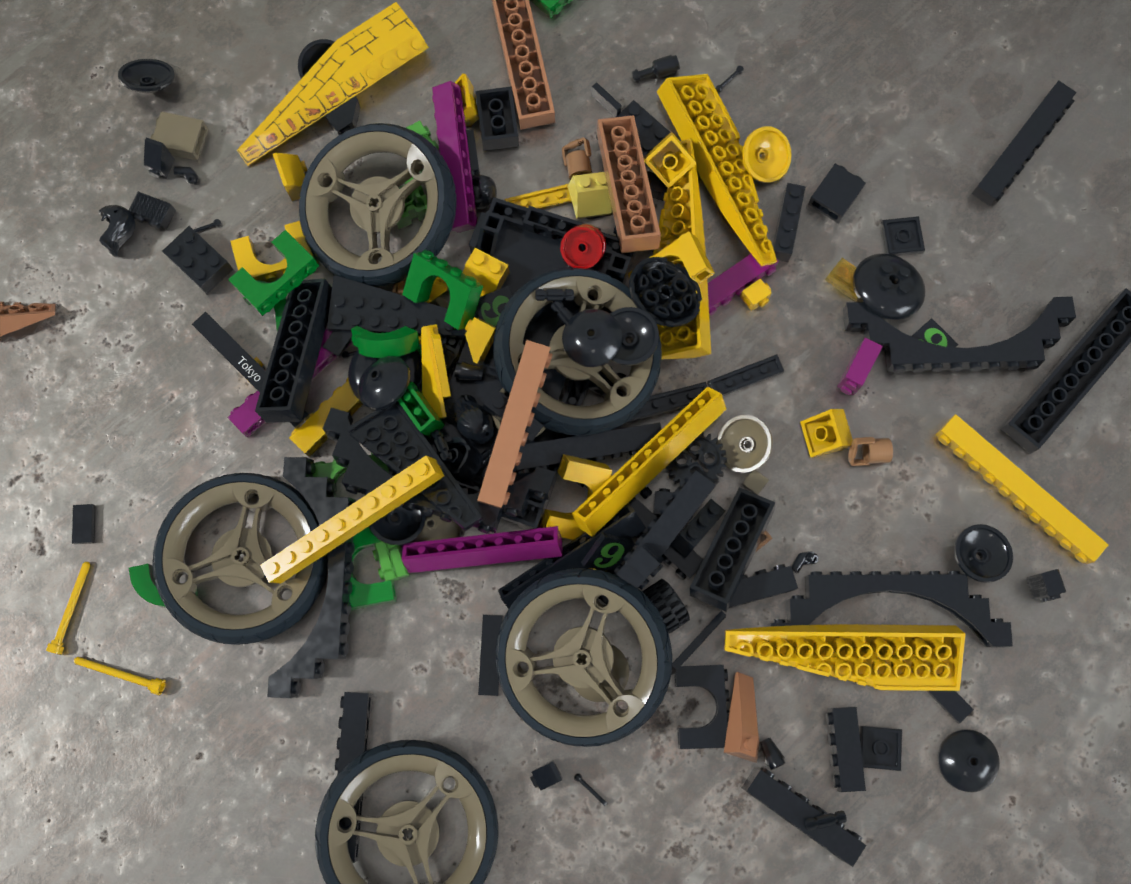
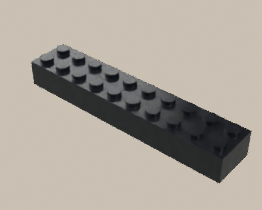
M1125 288L1112 299L1000 428L1030 454L1041 448L1131 343V291Z

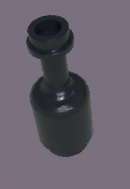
M668 55L654 60L650 68L641 71L635 69V71H632L634 82H640V78L655 74L657 78L676 73V70L680 69L678 58L676 55Z

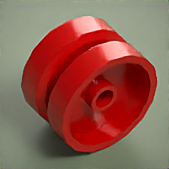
M581 224L573 227L564 235L560 251L563 259L569 266L587 269L602 259L606 251V241L598 228L589 224ZM580 244H584L586 246V249L582 250V246H580Z

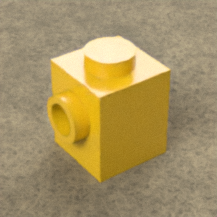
M760 278L744 289L740 298L752 311L758 306H765L770 301L771 288Z

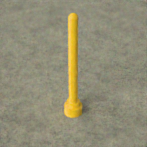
M84 562L81 566L55 639L47 645L46 651L59 655L63 653L65 647H63L64 643L62 641L88 574L89 562Z
M76 657L74 659L76 665L147 687L152 694L158 696L162 694L166 685V681L160 678H152L150 680L85 658Z

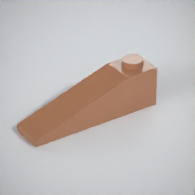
M0 302V337L54 316L56 304L32 303L28 306H23L21 302H15L13 305H5L4 302Z
M736 672L724 753L757 763L760 739L753 677Z

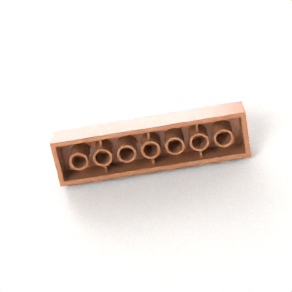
M491 0L510 87L512 86L513 101L520 130L555 123L554 106L529 0Z
M634 115L598 119L597 137L621 253L659 249L661 234Z
M526 340L477 502L500 509L502 505H507L510 496L507 488L508 485L512 486L515 480L514 465L518 466L522 457L519 449L520 446L525 445L529 434L525 432L526 426L530 427L535 413H532L531 410L532 407L537 406L541 393H538L537 390L538 387L542 388L547 375L543 371L544 368L548 369L553 355L549 353L551 347Z

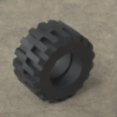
M661 578L642 591L659 611L668 633H672L690 620L686 607L666 580Z

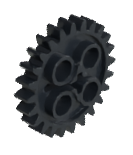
M703 431L684 449L689 455L682 451L665 467L666 472H670L668 474L669 479L674 478L673 483L677 484L680 482V486L683 487L686 484L684 479L692 470L700 469L719 483L717 476L723 477L724 473L721 470L727 469L726 465L723 464L727 463V458L723 457L726 455V450H721L723 444H717L718 438L711 440V434L705 437ZM699 446L700 449L698 451L691 450V447ZM712 458L714 462L706 463L705 459ZM679 459L687 460L685 464L677 463Z

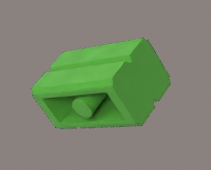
M383 542L374 544L375 550H372L375 561L380 562L381 568L378 569L381 580H392L394 582L410 576L402 562L401 545H389Z

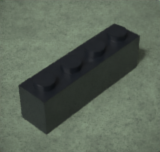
M787 183L784 190L773 242L775 256L779 261L789 262L792 256L806 186Z
M785 564L773 567L774 570L770 572L763 569L754 572L755 576L748 577L745 574L729 608L797 590L798 586L792 567H785Z
M857 707L828 708L826 722L827 725H830L831 733H828V742L833 750V754L830 755V761L835 769V775L832 777L833 786L837 788L838 792L866 791Z

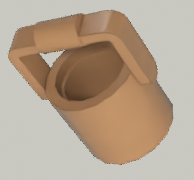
M583 137L563 146L564 165L568 168L570 180L575 175L592 173L589 158L592 154L588 139ZM584 144L585 151L578 150L568 154L569 150H572Z
M873 437L853 439L848 453L850 465L864 466L875 463H890L893 458L891 440L889 438ZM858 444H862L863 459H855Z

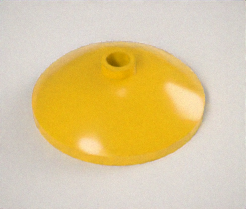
M771 126L760 127L751 132L744 143L742 154L747 172L755 180L763 183L774 182L782 178L789 169L792 155L787 137L780 130Z

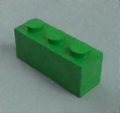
M410 381L407 390L398 402L418 430L431 438V432H434L435 429L441 430L445 425L417 386Z

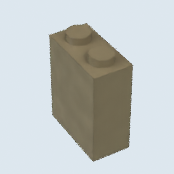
M161 111L160 116L156 119L154 134L151 135L150 139L164 143L172 156L198 161L208 128L203 120Z

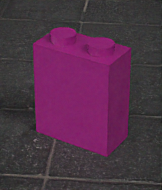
M864 338L855 350L837 385L843 393L855 395L863 386L883 346Z

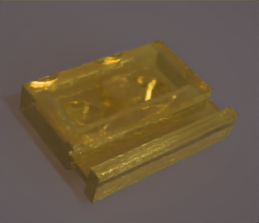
M842 257L825 280L855 302L858 298L853 287V274L856 267Z

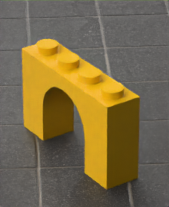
M300 221L284 225L285 230L314 257L305 241ZM249 236L230 241L238 270L243 267L255 280L273 282L285 273L287 268V260L285 258L279 263L271 265L258 261L253 242Z
M690 231L682 234L673 243L666 245L657 254L650 256L664 257L672 263L683 262L690 278L698 284L715 274L698 238Z
M563 454L557 473L564 480L585 484L588 490V499L612 476V469L604 463ZM545 509L540 528L558 526L561 537L572 540L585 533L579 528L572 515L573 512L564 513Z

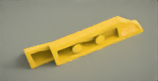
M437 324L421 328L422 394L439 418L444 419L446 418L443 399L450 398L451 394L441 337L438 333Z

